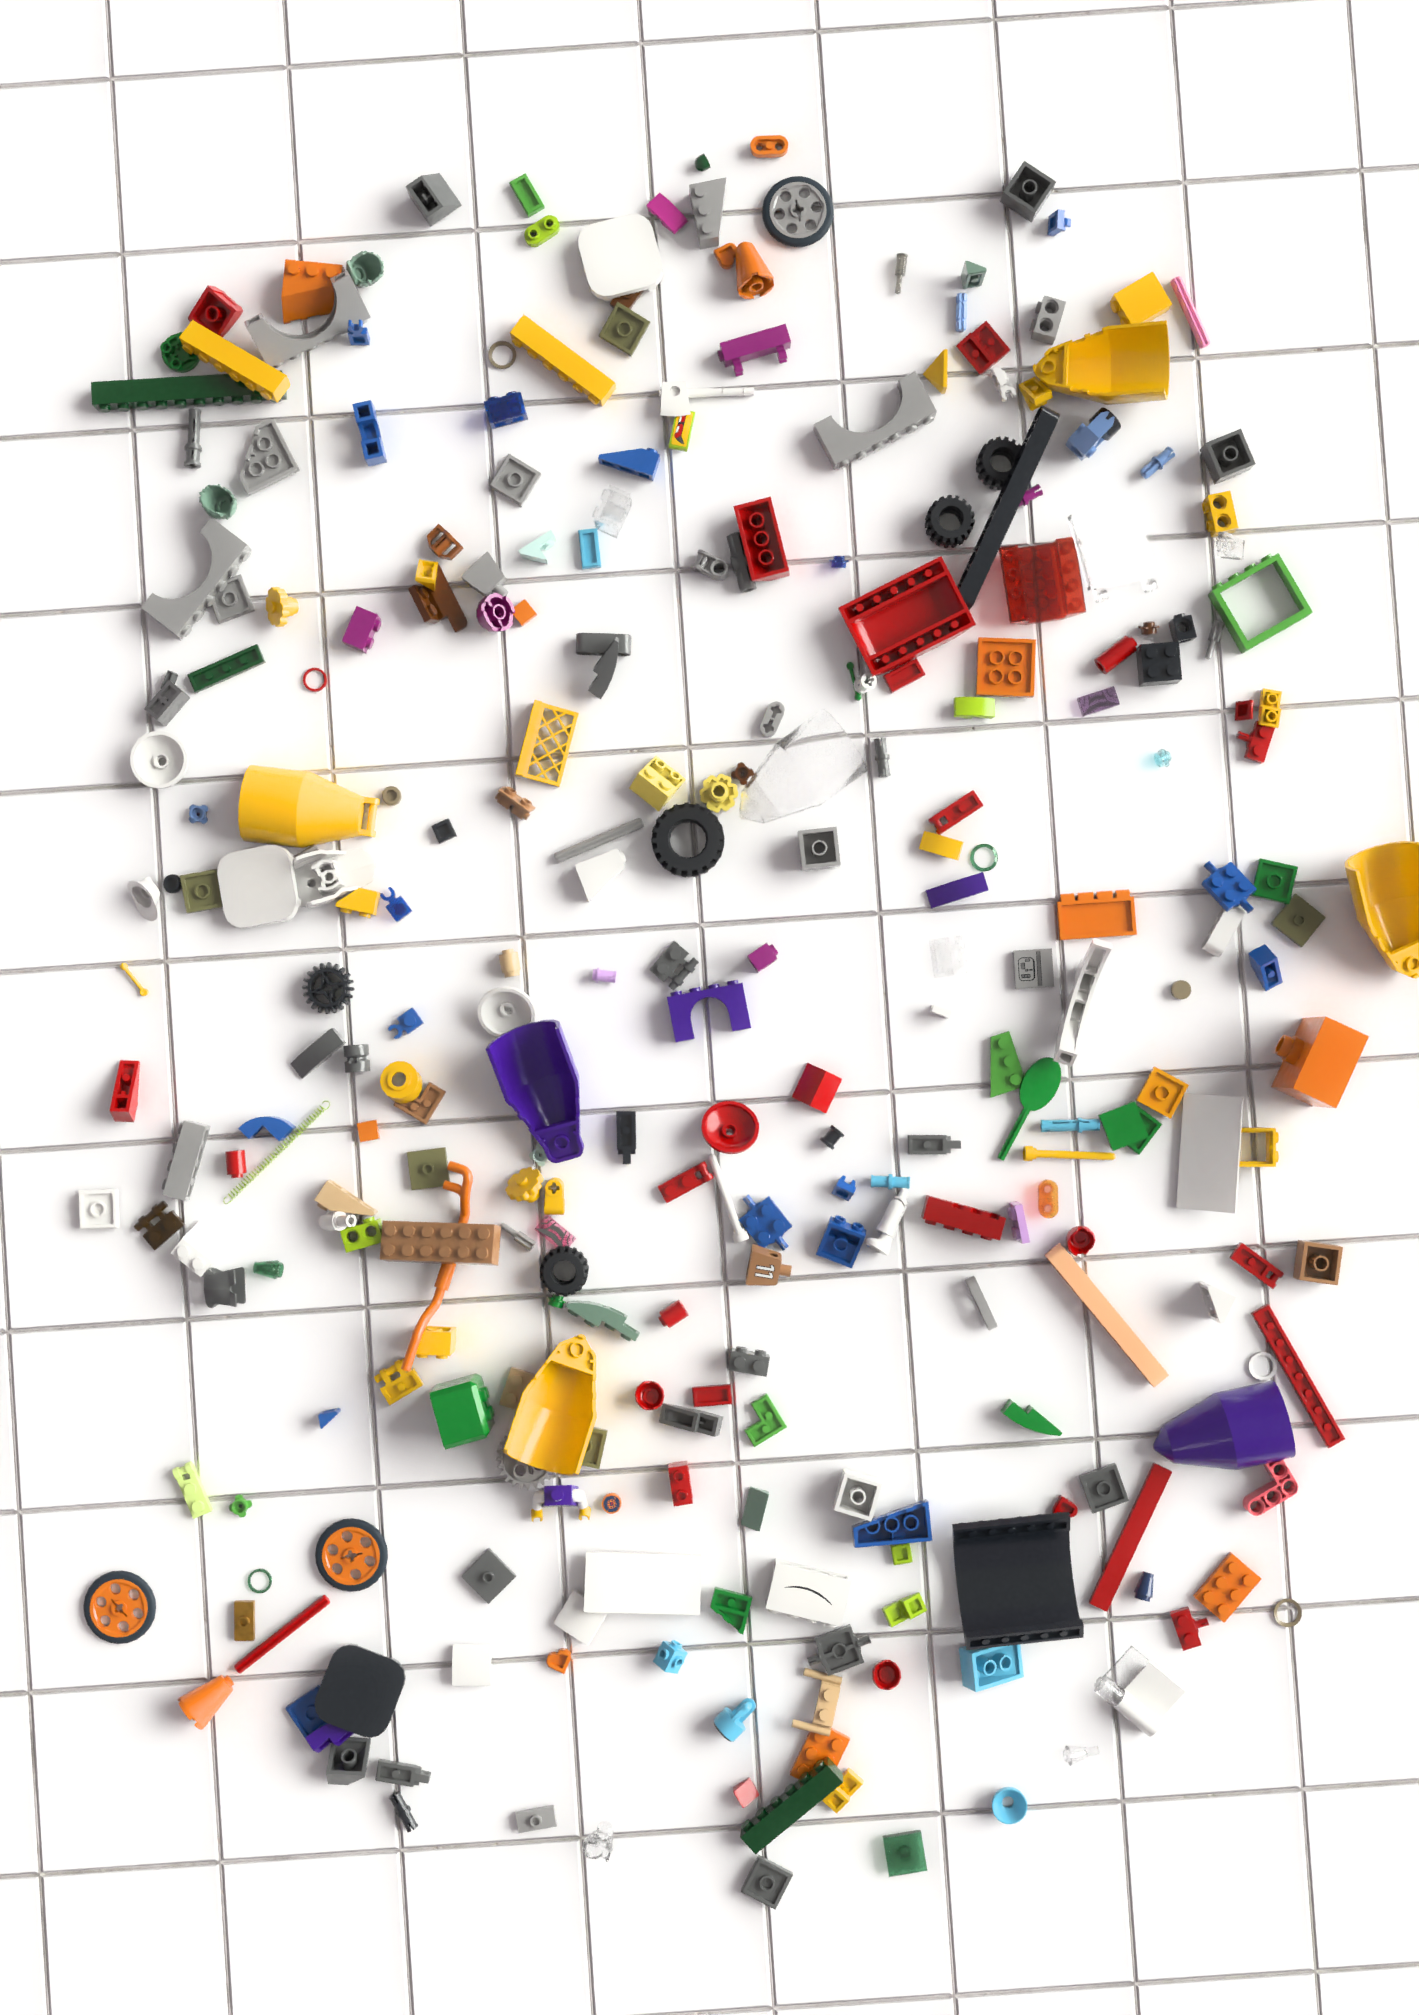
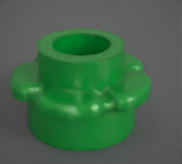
M555 1294L552 1297H548V1305L562 1309L566 1302L563 1301L564 1297L556 1296Z

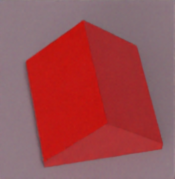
M807 1063L792 1098L827 1113L842 1078Z

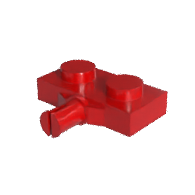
M1255 721L1250 734L1239 731L1236 739L1246 741L1247 749L1244 758L1261 764L1264 763L1275 728L1261 726L1258 721Z
M1188 1606L1171 1611L1170 1615L1183 1651L1201 1646L1198 1628L1209 1626L1207 1618L1195 1621L1191 1616Z

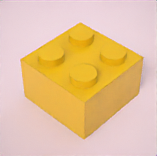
M426 1326L416 1352V1357L428 1358V1355H436L438 1359H447L455 1351L456 1327Z

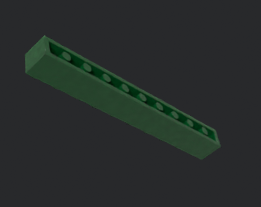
M229 374L91 382L92 405L102 413H108L111 410L127 412L130 409L136 408L144 411L152 407L167 409L169 406L186 408L187 405L204 407L206 406L205 404L223 406L224 403L241 405L243 402L259 404L262 401H268L260 392L250 390L241 381L236 382ZM287 391L281 397L279 402H281V400L287 399Z

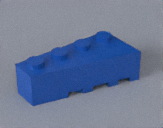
M925 1499L874 1517L872 1521L866 1520L852 1525L853 1546L860 1548L932 1541L929 1501Z

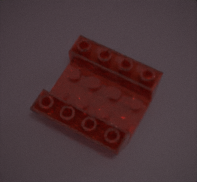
M1075 536L1055 539L1053 543L1022 548H1018V545L999 548L1010 624L1030 625L1064 620L1086 613Z

